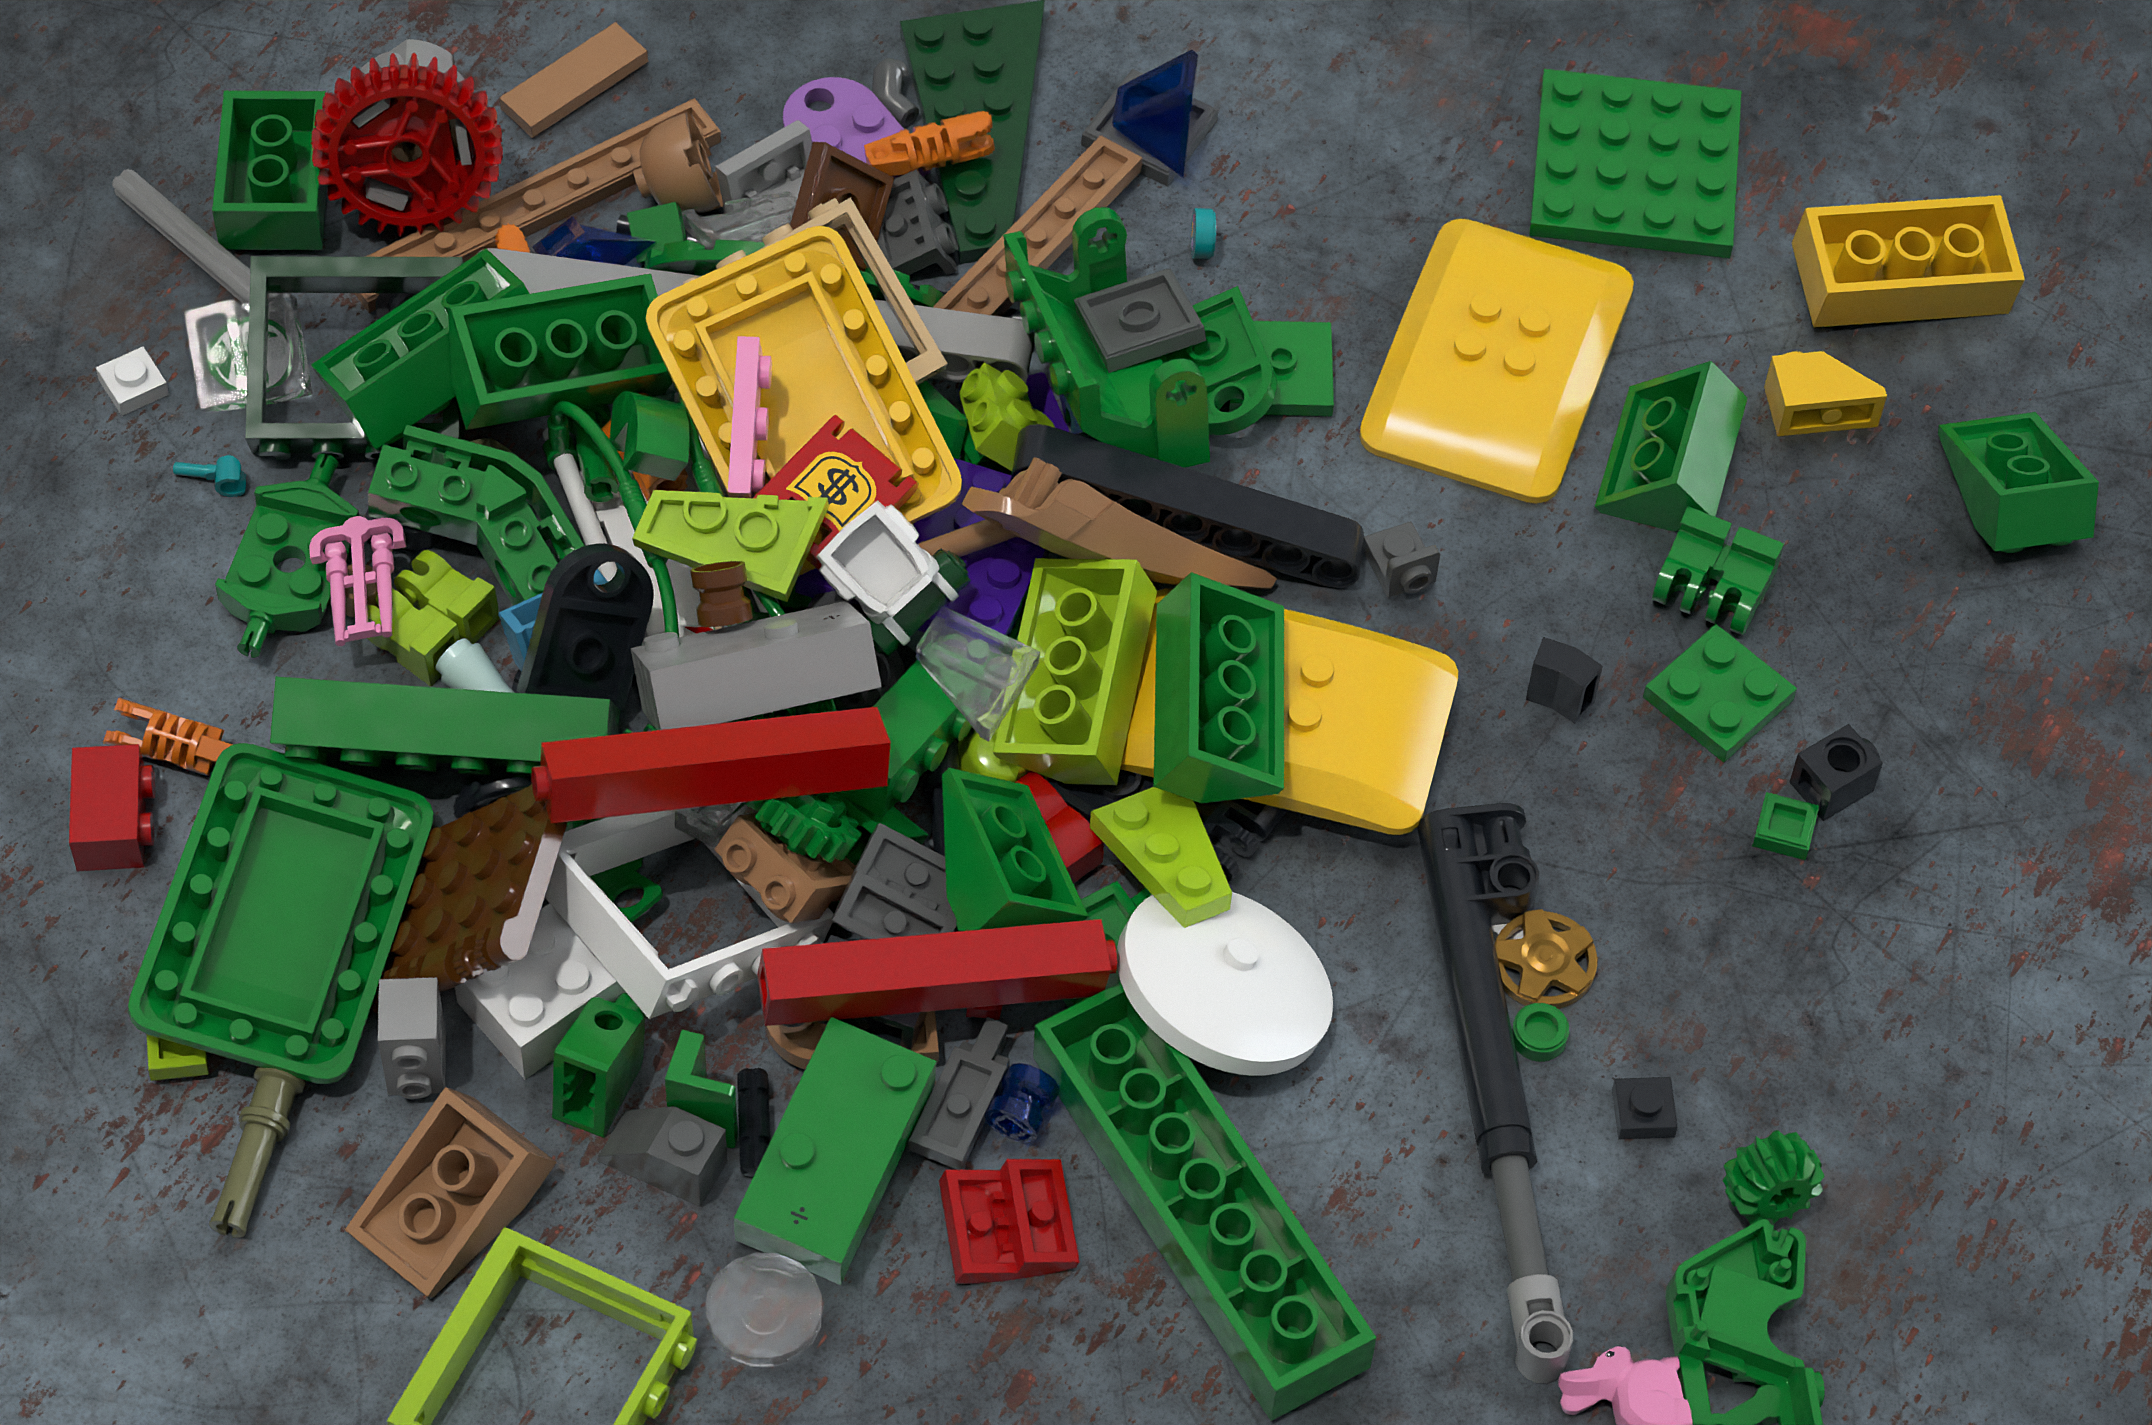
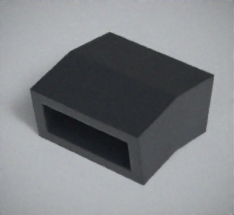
M1543 637L1533 662L1526 700L1552 708L1575 724L1595 703L1603 666L1576 647Z

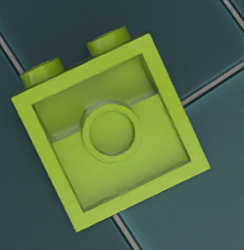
M984 362L979 369L972 370L965 378L959 391L960 399L968 419V426L976 451L1012 471L1017 437L1022 428L1036 424L1054 428L1055 426L1045 414L1039 410L1032 409L1027 394L1028 387L1018 375L1009 370L1000 372Z

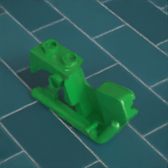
M1759 1220L1679 1265L1666 1287L1665 1300L1674 1355L1678 1357L1680 1367L1677 1370L1683 1398L1688 1400L1692 1425H1759L1760 1423L1763 1425H1773L1776 1423L1779 1425H1823L1820 1407L1824 1401L1825 1388L1821 1373L1813 1371L1811 1367H1805L1803 1360L1777 1349L1770 1341L1767 1333V1322L1770 1316L1777 1309L1783 1311L1792 1309L1803 1294L1806 1238L1799 1229L1791 1227L1788 1231L1782 1228L1778 1232L1773 1230L1774 1225L1770 1224L1769 1220ZM1703 1361L1731 1371L1733 1382H1752L1762 1386L1752 1398L1725 1414H1711Z

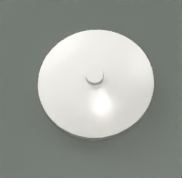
M1232 892L1230 910L1183 928L1162 904L1151 895L1136 908L1119 937L1117 945V970L1130 1003L1144 1022L1160 1038L1197 1062L1221 1071L1240 1075L1262 1076L1277 1074L1292 1069L1305 1061L1313 1053L1328 1030L1333 1013V996L1328 976L1318 956L1306 940L1289 923L1252 899Z

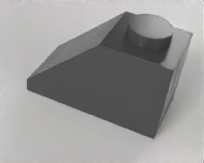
M674 1106L627 1110L622 1115L600 1152L598 1160L600 1163L701 1207L727 1163L726 1130Z

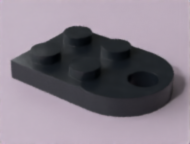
M591 544L569 553L554 567L543 590L517 687L519 693L610 699L620 710L625 709L635 672L631 648L642 646L654 600L651 578L644 566L631 553L612 544ZM606 562H616L617 570L615 576L605 584H594L593 578L598 567Z

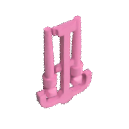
M355 516L346 520L342 526L331 527L318 532L310 542L309 550L312 565L328 561L326 563V579L330 583L335 643L337 646H344L345 642L383 635V637L388 638L392 636L391 573L394 571V555L392 551L393 549L406 547V536L403 527L395 519L379 518L368 521L364 517ZM388 533H391L393 535V542ZM372 535L371 547L374 552L372 555L373 571L366 572L364 542ZM344 540L351 544L353 575L348 576L346 562L347 550L341 542ZM377 582L381 624L375 625L374 621L368 622L366 584ZM353 587L355 625L347 626L348 630H346L345 588Z

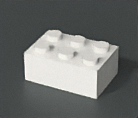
M598 887V889L604 894V896L610 901V903L617 909V911L623 916V918L629 923V925L636 931V933L642 938V940L658 957V952L653 948V946L644 938V936L635 928V926L625 917V915ZM550 903L540 911L528 952L523 959L506 966H501V968L494 971H487L485 969L484 974L480 975V977L473 980L469 979L467 982L455 987L457 1003L525 1080L554 1060L555 1049L591 998L600 997L615 1002L620 994L626 993Z

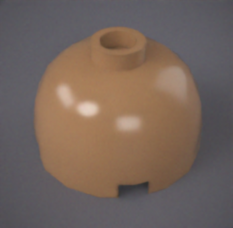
M686 112L669 118L655 126L643 139L639 150L641 167L634 170L637 186L644 198L653 196L658 205L678 202L681 207L682 217L705 214L723 206L717 172L712 171L708 159L712 154L700 127L691 114L687 115Z

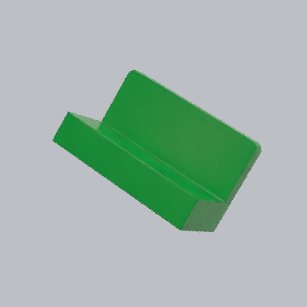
M682 1030L665 1077L667 1107H677L726 1130L727 1148H735L738 1139L736 1089L731 1084L707 1079L704 1035Z

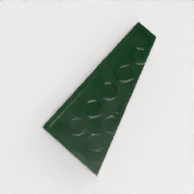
M1045 0L900 21V36L924 126L932 122L941 126V120L978 111L989 112L992 118L993 128H991V132L987 133V135H991V138L994 139L995 151L992 154L953 165L948 160L945 167H935L940 188L947 200L948 211L946 212L950 227L958 242L959 249L957 254L960 264L977 262L1015 223Z

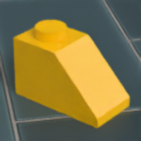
M1793 351L1783 355L1772 356L1764 385L1777 437L1878 427L1887 398L1884 387L1823 351L1808 353Z

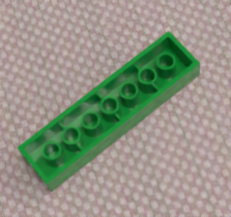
M1121 982L1035 1024L1034 1060L1270 1421L1371 1368L1377 1337L1188 1056L1169 1045L1144 1022L1130 1003Z

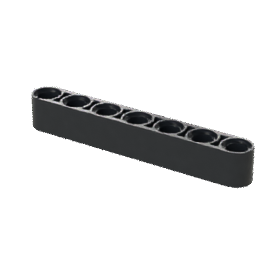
M1041 424L1029 425L1022 428L1018 433L1011 481L1018 473L1027 470L1033 458L1036 457L1059 469L1061 475L1057 483L1060 484L1068 479L1084 482L1131 512L1226 556L1328 587H1348L1359 579L1364 531L1360 524L1350 518Z

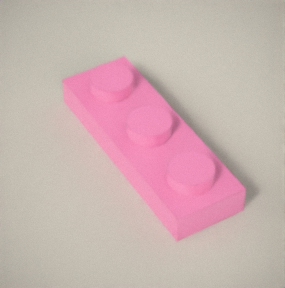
M737 337L728 496L731 498H753L754 492H759L765 486V460L757 459L758 440H767L769 411L768 408L760 407L761 388L770 389L772 358L771 356H763L759 337Z

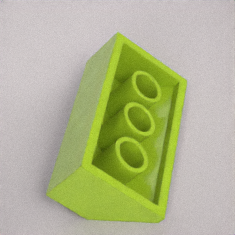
M1035 558L993 754L997 758L1065 784L1117 785L1157 590L1137 560Z

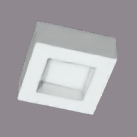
M140 347L96 367L101 385L121 416L169 395L167 382L144 347Z

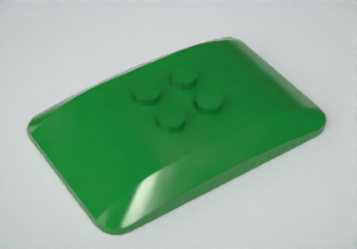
M234 744L223 750L216 761L131 991L128 1014L134 1026L148 1035L258 1067L279 1069L294 1075L296 1078L313 1083L329 1084L337 1082L346 1076L352 1066L374 1002L379 979H381L382 973L385 970L391 952L390 949L397 928L401 923L407 905L406 902L422 859V854L432 828L434 813L431 804L416 792L305 759L284 757V753L254 744Z

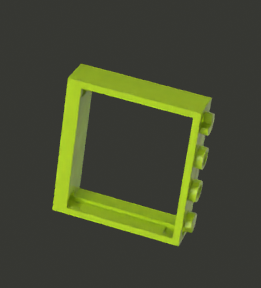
M503 1227L387 1419V1425L432 1424L520 1276L661 1340L613 1425H644L648 1416L655 1419L660 1414L669 1395L670 1387L666 1384L676 1367L683 1370L688 1365L697 1345V1338L693 1336L692 1312L507 1227Z

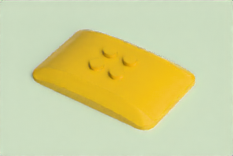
M1456 219L1444 224L1435 239L1368 403L1361 422L1359 435L1361 444L1368 452L1376 456L1524 502L1537 504L1552 499L1562 483L1630 302L1634 285L1631 274L1624 267L1616 263L1473 220Z
M825 226L807 228L665 292L651 302L646 314L649 333L727 494L737 337L746 336L759 337L763 356H771L772 358L770 389L761 388L760 407L768 408L769 411L767 440H758L757 459L765 460V485L832 416L837 415L845 422L843 430L836 437L838 440L848 430L853 428L902 469V475L892 485L897 488L908 476H911L918 482L916 492L898 510L910 524L947 508L957 500L962 487L959 468L844 239L837 231ZM821 525L814 542L819 545L830 532ZM805 560L799 576L815 569V567Z
M1167 588L1158 590L1156 594L1120 767L1121 770L1154 777L1157 604L1172 590ZM1284 609V789L1279 794L1241 799L1386 834L1402 835L1410 833L1418 827L1425 810L1458 683V668L1455 662L1446 654L1399 638L1330 619Z

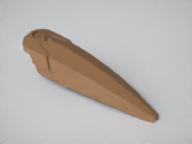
M1036 457L1033 458L1027 470L1018 473L1007 487L1002 488L999 493L971 486L962 502L963 506L994 525L1009 530L1033 544L1069 559L1137 560L1150 581L1178 585L1190 572L1236 589H1271L1277 578L1264 569L1209 549L1131 512L1084 482L1068 479L1060 484L1057 483L1061 475L1059 469Z

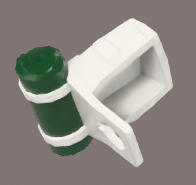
M877 500L845 525L816 557L822 564L819 570L820 573L837 591V594L846 601L855 598L859 602L862 610L867 615L865 618L870 622L875 651L889 657L901 645L905 646L911 641L910 637L949 601L953 602L959 596L958 593L971 582V579L965 567V562L958 555L942 548L933 555H930L916 543L919 533L914 525L910 524L893 505L885 507Z

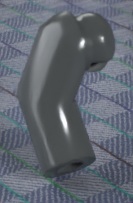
M886 58L880 61L873 70L872 92L899 124L905 128L916 120L919 108L901 94V86L905 84L902 77L909 76L907 66L901 60Z

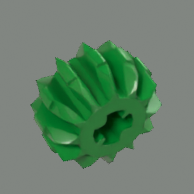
M1775 1130L1764 1139L1755 1136L1754 1142L1751 1145L1736 1148L1737 1157L1724 1164L1726 1176L1722 1181L1726 1187L1725 1193L1732 1206H1736L1739 1213L1745 1216L1750 1224H1754L1762 1219L1769 1220L1772 1225L1783 1217L1792 1220L1793 1213L1799 1209H1809L1811 1207L1809 1199L1817 1197L1823 1192L1820 1183L1825 1176L1821 1169L1822 1164L1815 1151L1809 1148L1807 1142L1802 1140L1797 1132L1783 1135L1779 1130Z

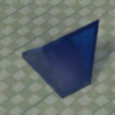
M1192 49L1119 86L1112 126L1183 178L1195 101L1198 54Z
M571 216L533 245L532 248L536 254L625 266L656 241L581 225Z

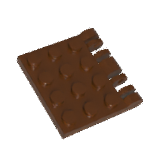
M532 784L527 788L507 797L499 798L494 803L474 812L466 813L463 817L430 831L417 875L414 878L406 902L407 905L401 923L397 928L390 949L391 954L381 979L437 978L439 992L441 993L463 984L469 979L473 980L480 977V975L484 974L485 969L487 971H494L501 968V966L509 965L526 956L568 822L550 823L545 802L535 801ZM379 985L371 1008L376 1014H378Z

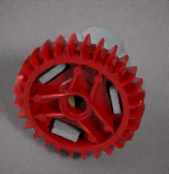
M406 39L391 51L382 53L375 58L372 57L360 69L353 66L349 80L337 78L335 94L325 93L322 103L323 109L317 110L314 122L315 128L312 131L311 144L314 148L312 153L313 166L320 168V173L317 177L319 184L328 185L327 195L329 201L342 198L341 210L343 215L355 209L359 210L358 223L360 226L370 218L377 220V231L379 233L383 232L387 224L396 225L400 238L404 235L406 226H415L421 235L426 224L434 223L437 229L443 232L444 218L449 216L456 223L461 224L463 208L476 213L479 208V197L489 198L491 182H497L499 177L498 164H501L503 159V147H501L502 128L501 125L497 124L495 107H487L488 96L486 91L473 93L474 80L472 76L466 79L462 77L457 71L454 57L450 52L429 42Z

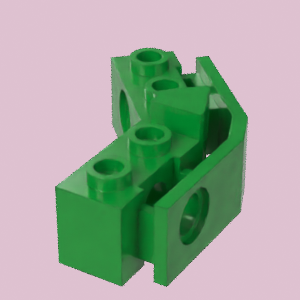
M406 425L404 430L403 450L384 444L382 446L368 491L369 516L377 519L392 518L403 526L477 545L513 606L543 593L550 573L558 564L545 541L550 539L560 561L569 553L585 546L541 473L514 453ZM437 447L444 449L446 451L445 453H442L440 451L434 450L433 448ZM529 504L533 506L541 521H538Z

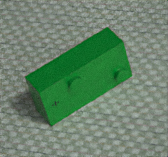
M830 1017L734 1216L735 1240L841 1285L935 1086L936 1061Z

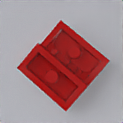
M1006 1159L1000 1170L944 1171L939 1179V1186L956 1284L1022 1279L1077 1267L1080 1261L1061 1159Z

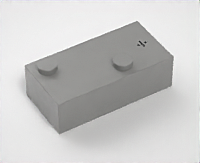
M847 601L679 638L675 632L658 633L644 639L645 645L631 648L642 710L657 730L720 724L881 687L870 622Z

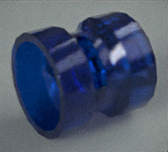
M1016 1063L1008 1067L1001 1083L1003 1092L992 1099L985 1113V1119L989 1126L1002 1136L1016 1142L1032 1143L1037 1139L1043 1127L1044 1120L1042 1114L1053 1107L1059 1095L1060 1087L1049 1074L1041 1069L1028 1064Z

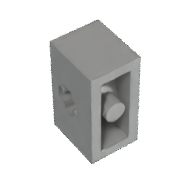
M437 978L379 979L378 1044L388 1095L420 1099L430 1094L441 1093L445 1088L446 1029Z

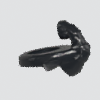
M474 774L470 775L463 783L460 795L455 798L453 806L455 818H461L466 813L474 812L496 802L499 798L507 797L529 787L532 784L531 776L507 778L484 784Z

